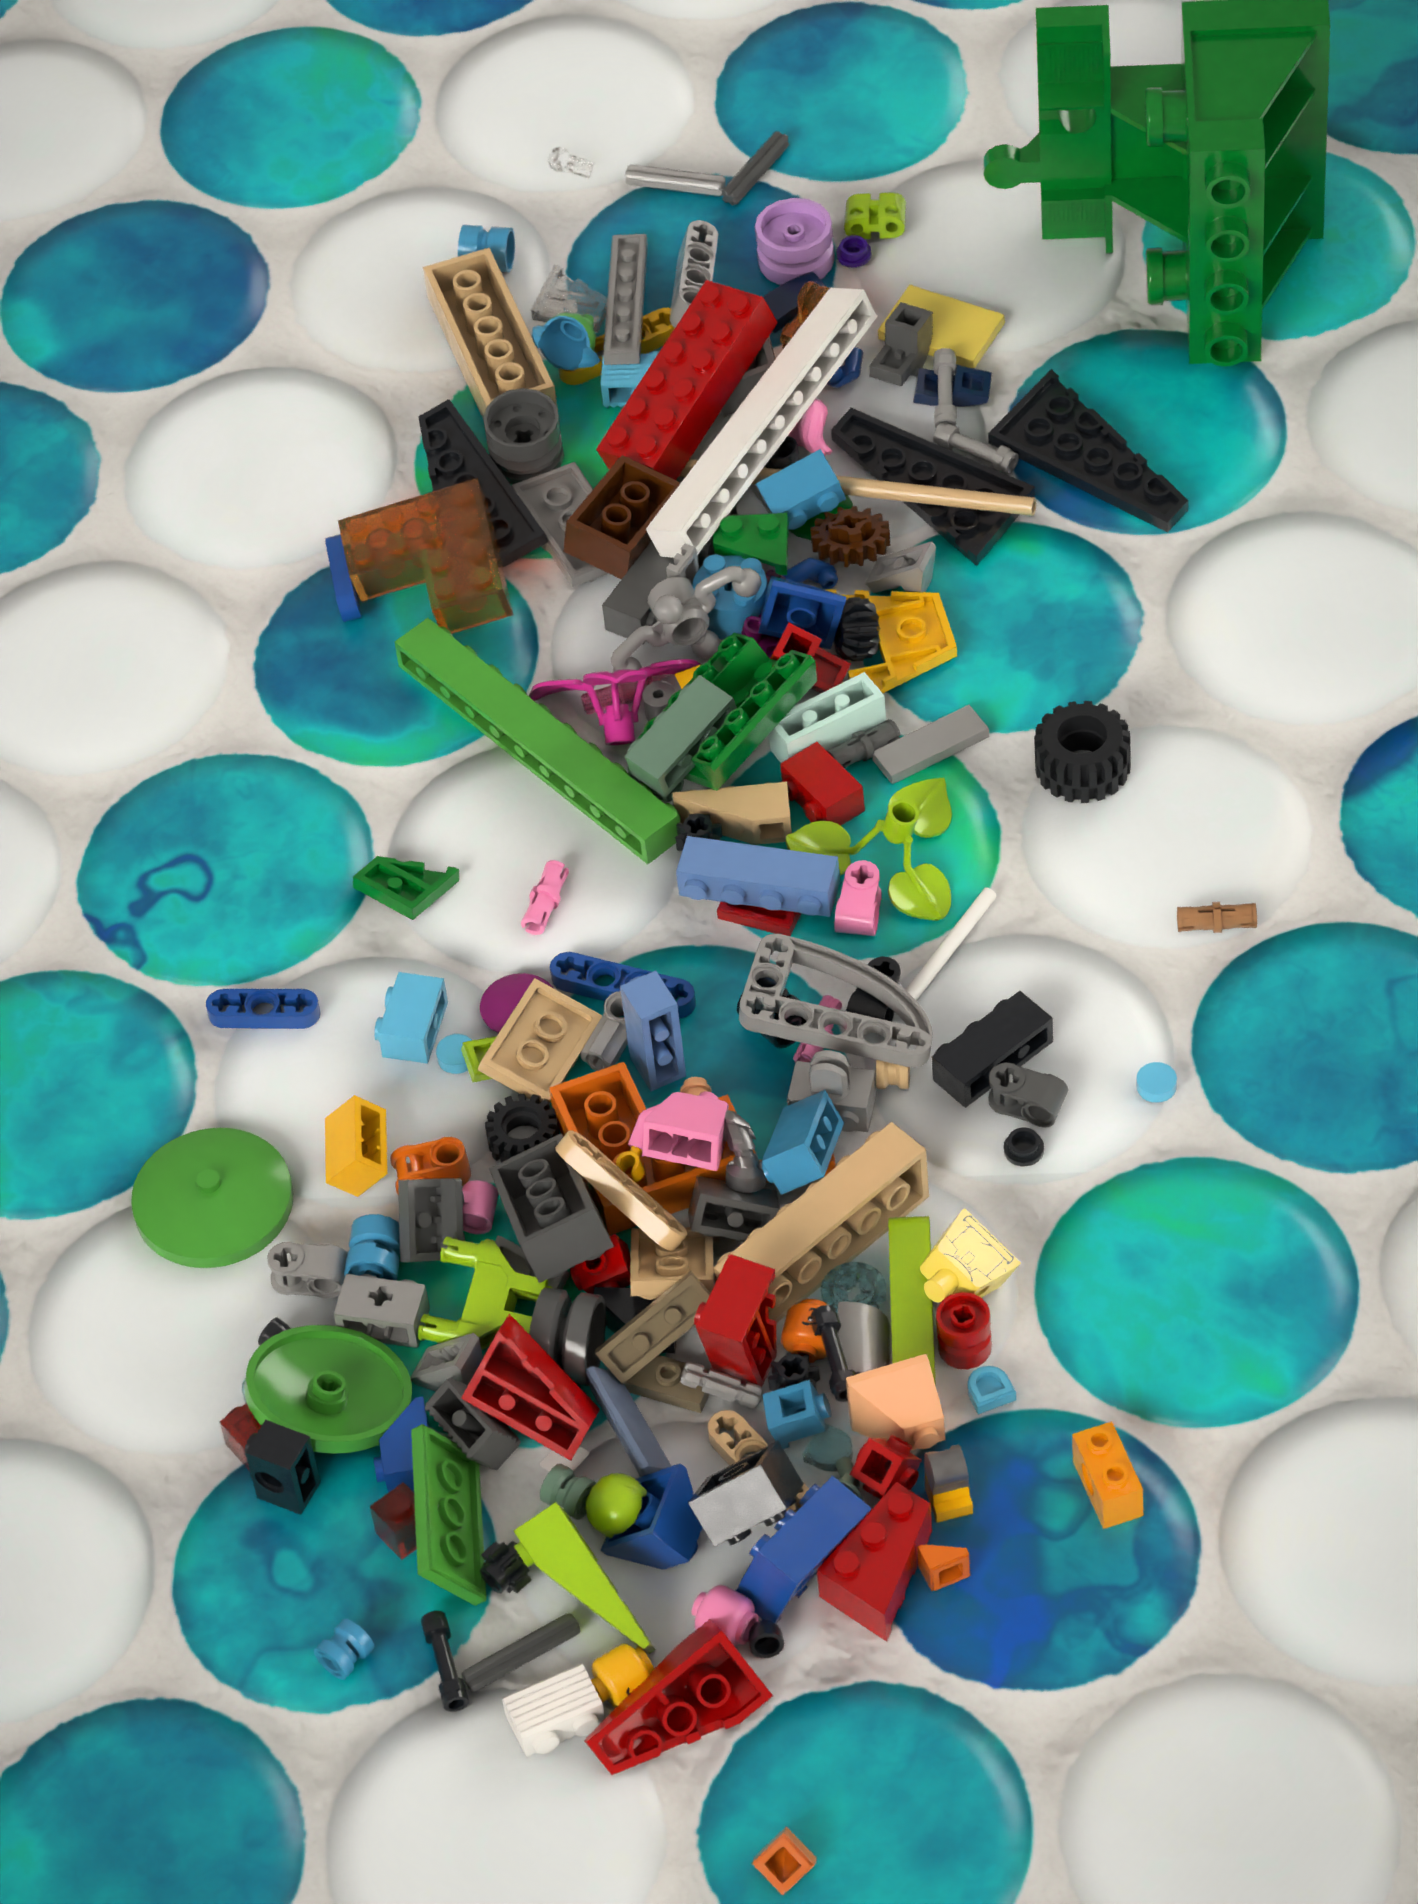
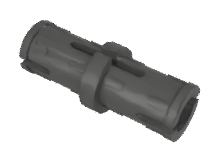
M888 719L870 730L854 733L847 742L829 749L827 752L844 768H847L860 760L868 761L872 759L875 750L899 739L901 734L895 722Z

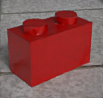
M818 742L780 763L782 777L780 782H787L789 800H795L803 808L805 815L811 822L831 821L841 826L865 811L863 786Z

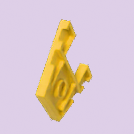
M826 589V591L837 594V589ZM855 590L854 595H842L846 597V600L848 598L860 597V599L868 598L870 602L874 603L876 613L879 615V627L881 628L879 630L880 642L878 647L884 662L882 664L849 670L848 680L865 672L879 690L885 693L957 657V645L939 593L891 591V596H870L868 590Z

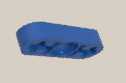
M343 533L325 538L326 549L342 620L347 622L362 618L351 558Z
M219 989L211 993L206 1000L209 1020L218 1028L305 1029L316 1024L321 1015L316 994L307 989ZM261 1003H269L274 1006L266 1014H256L253 1012V1009ZM225 1005H230V1006H227L226 1011L220 1012V1011H222L223 1006H225ZM242 1005L245 1006L246 1012H241L243 1011ZM281 1005H286V1006H283V1007H284V1013H282ZM300 1006H306L303 1012H296L300 1010Z

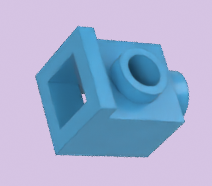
M810 1380L762 1394L768 1431L775 1441H779L783 1449L790 1447L789 1442L826 1431L824 1419L832 1416L831 1407L825 1393L819 1394Z

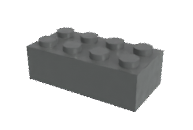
M562 1133L489 1168L517 1240L539 1283L549 1278H557L563 1275L569 1268L586 1260H594L600 1257L606 1250L614 1247L584 1177L573 1169L556 1151L555 1147L563 1138Z

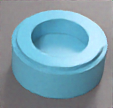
M452 1034L446 1036L438 1043L436 1055L442 1070L452 1074L468 1071L461 1048L463 1042L472 1041L471 1038L462 1034Z
M1152 1062L1144 1065L1137 1073V1092L1143 1099L1149 1102L1159 1103L1169 1100L1177 1089V1076L1174 1069L1161 1062Z

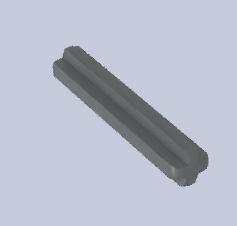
M779 131L774 132L722 190V199L725 203L729 202L732 206L737 205L789 146L786 134H782Z
M571 1613L565 1614L462 1672L465 1685L471 1692L478 1691L578 1635L581 1630L576 1618Z

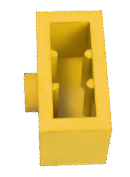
M354 1095L325 1118V1168L327 1184L358 1197L387 1175L386 1109Z

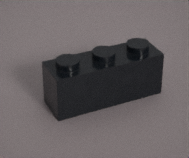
M1018 991L1009 999L1000 1001L993 1011L981 1020L969 1024L964 1032L953 1041L941 1045L932 1056L933 1081L963 1107H968L991 1089L989 1074L993 1067L1006 1062L1021 1067L1053 1042V1018L1023 992Z

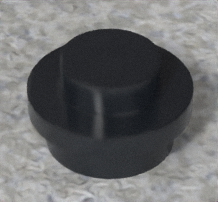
M1022 1127L1013 1130L1004 1142V1155L1006 1159L1017 1166L1033 1165L1044 1154L1042 1138L1030 1128Z

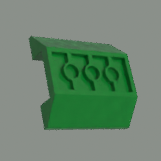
M735 632L731 636L726 637L719 644L718 651L706 663H703L694 671L693 678L686 685L691 684L701 675L733 697L737 708L726 716L724 724L713 736L708 737L702 742L699 751L691 759L695 766L684 779L718 791L817 682L816 664L813 657L790 650L789 653L784 654L776 661L770 659L752 637ZM681 690L675 692L670 697L668 705L663 711H666L677 700ZM656 717L646 723L642 734L638 738H641L652 727Z

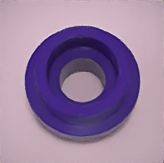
M855 235L844 238L836 251L839 263L850 268L865 265L870 261L872 255L871 247L867 244V241L863 237Z

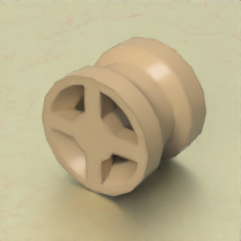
M876 1060L877 1089H885L888 1085H897L900 1089H909L910 1067Z

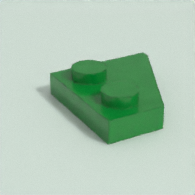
M788 513L729 515L725 517L713 534L714 553L721 556H741L744 559L756 558L761 563L775 567L776 574L787 575Z
M376 856L353 876V888L414 920L459 882V869L448 866L446 873L425 870V863L402 862L395 858Z

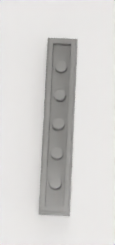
M647 234L612 236L603 350L604 365L640 364L648 249Z

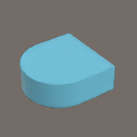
M983 1366L973 1371L969 1376L967 1383L968 1396L978 1415L1016 1401V1391L1007 1374L1000 1368Z

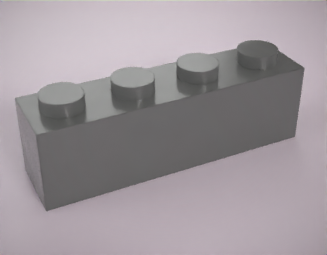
M713 535L697 555L699 569L703 566L705 558L715 555ZM652 540L602 604L605 630L628 638L639 627L645 625L652 626L657 622L647 604L648 595L654 586L667 579L666 567L669 563L674 565V558L661 557Z

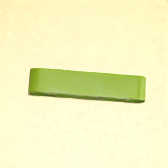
M929 1216L888 1218L892 1364L926 1354L936 1385L933 1301L928 1298L924 1291V1284L928 1279L920 1270V1266L931 1251Z

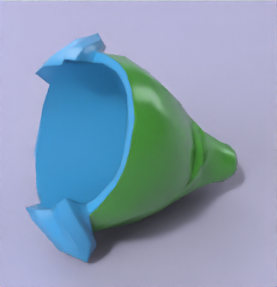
M563 312L550 318L545 325H538L532 329V339L535 346L540 348L544 357L556 368L575 370L577 368L593 367L601 361L597 353L594 352L596 341L594 318L589 314L580 315Z

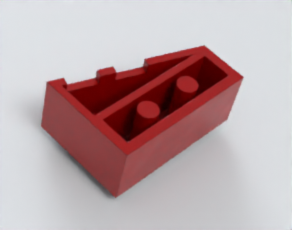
M729 1253L707 1302H702L696 1311L694 1325L713 1369L740 1378L741 1383L744 1385L748 1381L762 1388L771 1369V1362L777 1356L776 1321L769 1319L768 1307L774 1308L776 1305V1295L768 1293V1288L775 1279V1269Z
M510 1314L496 1333L461 1397L464 1401L570 1461L600 1411V1408Z
M896 1482L817 1569L819 1597L887 1642L895 1615L905 1599V1591L912 1574L915 1575L918 1567L917 1546L927 1545L932 1533L931 1504Z

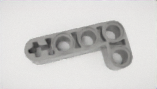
M696 220L689 224L678 253L670 311V323L674 328L706 280L712 281L718 231L712 224L706 221Z

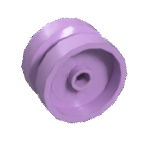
M784 199L767 206L758 215L755 224L758 264L761 273L769 281L782 285L810 272H814L821 280L829 273L835 259L832 242V221L829 212L821 204L809 199Z

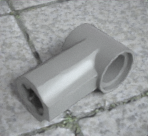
M621 991L609 995L605 1000V1012L581 1051V1059L593 1070L598 1071L617 1064L628 1045L624 1017L619 1018V1016L624 1015Z

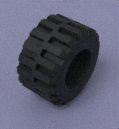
M1076 701L1068 702L1067 707L1063 708L1059 705L1053 708V714L1046 713L1042 717V723L1037 724L1035 729L1036 736H1034L1035 771L1044 789H1051V795L1057 798L1062 795L1065 797V801L1072 803L1074 799L1081 800V803H1089V799L1103 800L1105 799V794L1113 795L1118 792V785L1124 786L1127 781V774H1130L1131 769L1130 731H1128L1127 722L1125 719L1120 720V714L1116 710L1108 711V706L1102 703L1095 706L1092 705V701H1084V704H1077ZM1080 750L1092 751L1089 753H1074Z

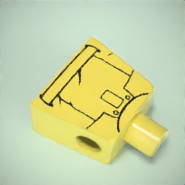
M964 1208L941 1235L920 1266V1270L928 1279L924 1284L926 1295L934 1302H941L949 1295L959 1292L973 1293L982 1298L1002 1286L1021 1262Z

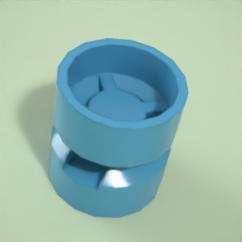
M463 224L458 240V257L490 248L500 271L510 273L515 256L513 228L492 226L486 232L482 226Z
M368 1214L355 1219L351 1226L350 1249L347 1253L344 1274L359 1276L369 1274L377 1278L397 1281L400 1263L399 1222L380 1214Z

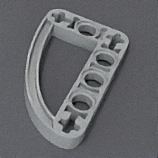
M770 934L761 939L740 1000L739 1021L745 1029L906 1067H919L928 1061L932 1045L930 1021L919 1003L895 981L861 961L819 944L783 934ZM774 951H779L776 965L770 963V955ZM796 963L824 972L864 990L891 1008L905 1024L782 997L792 964ZM763 977H769L775 980L777 984L766 988L758 985L756 981ZM755 1009L761 1010L759 1014H753ZM775 1012L779 1013L778 1020L774 1019ZM792 1015H798L803 1017L806 1023L800 1026H793L786 1022L785 1019ZM830 1024H837L842 1026L845 1032L833 1035L824 1028ZM869 1033H877L884 1038V1041L873 1044L867 1042L863 1036ZM892 1039L896 1040L895 1047L891 1046ZM910 1044L917 1045L915 1050L908 1049Z

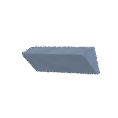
M594 1366L587 1368L586 1376L589 1388L640 1477L671 1467L670 1462L625 1384L622 1385L609 1370Z

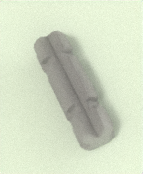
M688 1361L684 1366L680 1382L685 1386L696 1389L698 1385L702 1387V1392L730 1402L737 1399L739 1400V1405L750 1409H755L760 1401L762 1388L759 1385L748 1381L744 1385L741 1383L740 1378L709 1368V1371L703 1370V1365Z

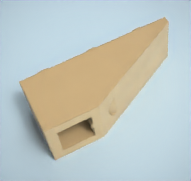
M769 782L736 787L728 786L719 788L718 791L704 789L672 793L674 807L681 818L680 823H684L689 814H709L712 825L716 823L721 824L723 836L753 845L785 842L786 835L792 833L787 782Z

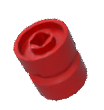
M966 1292L951 1294L942 1300L936 1313L938 1351L941 1359L947 1365L956 1369L968 1370L980 1366L986 1362L992 1348L991 1317L987 1303L980 1296Z

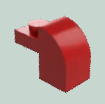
M790 622L787 624L770 659L777 661L781 656L789 653L790 650L811 655L815 660L817 682L811 689L819 693H823L841 684L851 663L820 648L821 638Z

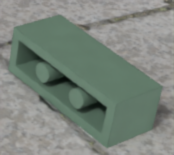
M699 675L691 684L686 685L680 691L677 700L666 711L661 712L655 718L652 727L641 738L636 739L630 745L624 757L631 774L666 798L694 768L695 764L691 759L699 751L702 742L708 737L713 736L724 724L726 716L737 708L734 698Z

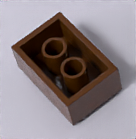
M621 455L566 521L564 552L622 580L651 541L646 528L681 483Z

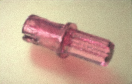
M652 675L647 677L644 689L647 685L654 682ZM638 681L618 683L620 704L633 703ZM611 686L595 690L603 711L606 710V706L613 705ZM582 694L581 702L586 714L596 713L589 694Z

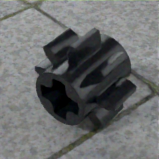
M689 814L684 823H677L676 825L677 836L675 840L677 851L683 850L687 836L714 840L722 838L721 824L716 823L712 825L709 814Z
M787 1352L786 1356L782 1357L779 1362H771L773 1375L768 1377L770 1391L810 1380L817 1390L816 1382L820 1380L819 1366L810 1367L808 1354L801 1356Z
M495 1541L481 1554L485 1562L480 1569V1574L488 1586L499 1594L505 1590L508 1593L512 1590L518 1593L532 1581L527 1574L531 1566L527 1567L514 1548V1545L517 1544L514 1541H511L508 1545L505 1542L499 1544Z

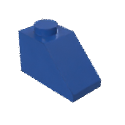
M424 1397L415 1398L379 1439L381 1456L373 1458L377 1482H386L389 1497L414 1493L411 1430L421 1424L429 1427Z

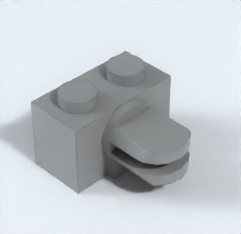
M831 1050L816 1052L811 1063L796 1061L787 1097L788 1105L826 1090L844 1122L842 1131H869L877 1095L875 1070L853 1068L848 1063L845 1055Z

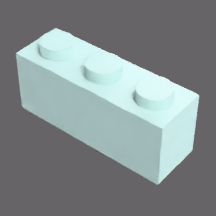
M863 672L793 707L769 733L770 750L782 763L815 742H818L826 751L839 746L851 739L854 733L858 731L865 732L886 721L885 696L868 675Z

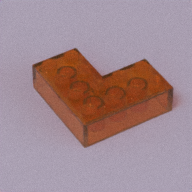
M477 478L338 520L349 576L361 602L426 582L431 609L438 626L446 627L452 634L514 615L489 506Z

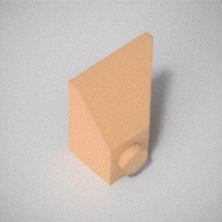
M926 1354L846 1377L849 1421L852 1431L872 1438H889L890 1435H894L909 1443L913 1447L912 1450L927 1449L945 1440L944 1416Z

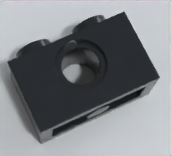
M265 1420L259 1431L249 1437L245 1446V1456L258 1499L301 1515L321 1483L310 1436Z

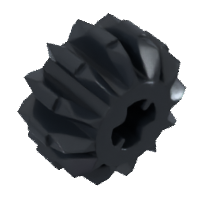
M853 597L846 600L833 641L835 652L843 660L863 661L864 659L872 658L878 651V644L880 642L879 630L881 629L878 623L879 615L876 613L874 603L870 602L868 598L860 599V597Z

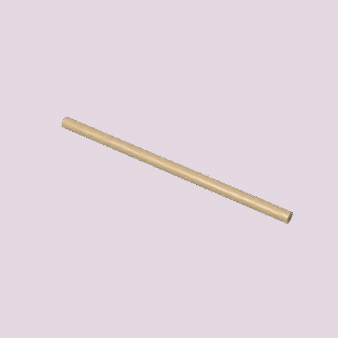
M690 459L679 476L686 477L698 460ZM764 467L752 484L756 485V483L782 469ZM836 475L844 495L1034 516L1037 502L1035 497Z

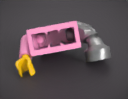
M674 1092L661 1104L642 1111L627 1144L631 1147L630 1151L623 1152L616 1160V1165L624 1173L627 1168L633 1166L631 1176L634 1182L640 1181L645 1173L640 1160L642 1152V1156L717 1171L725 1143L727 1142L729 1149L734 1151L735 1157L726 1165V1185L730 1189L742 1193L757 1192L766 1185L762 1161L758 1160L757 1154L753 1153V1149H755L753 1140H756V1137L750 1125L737 1113L728 1110L729 1105L725 1101L719 1100L711 1092H702L698 1096Z

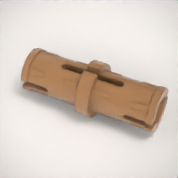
M1212 902L1210 906L1177 907L1178 932L1213 930V933H1222V929L1257 928L1256 903L1221 905L1220 902Z

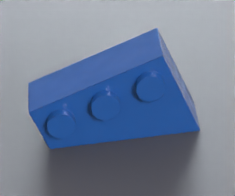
M833 1475L821 1488L816 1483L812 1485L799 1502L802 1507L797 1512L790 1508L785 1513V1517L775 1525L774 1529L777 1532L771 1538L764 1534L749 1552L754 1558L735 1591L749 1597L753 1601L755 1613L762 1620H770L776 1624L781 1619V1615L789 1601L794 1596L799 1598L807 1590L808 1586L806 1584L817 1574V1569L872 1509Z

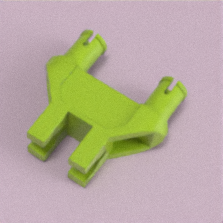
M448 1236L445 1237L442 1244L446 1245L447 1249L441 1247V1262L472 1267L475 1270L462 1317L458 1321L424 1314L420 1321L425 1323V1326L419 1325L418 1338L420 1340L443 1343L474 1333L479 1337L481 1350L490 1346L509 1314L529 1334L532 1316L514 1312L517 1300L519 1298L536 1302L542 1289L545 1287L552 1288V1286H548V1281L545 1280L539 1283L534 1276L515 1272L494 1240L485 1239L477 1244L453 1239Z

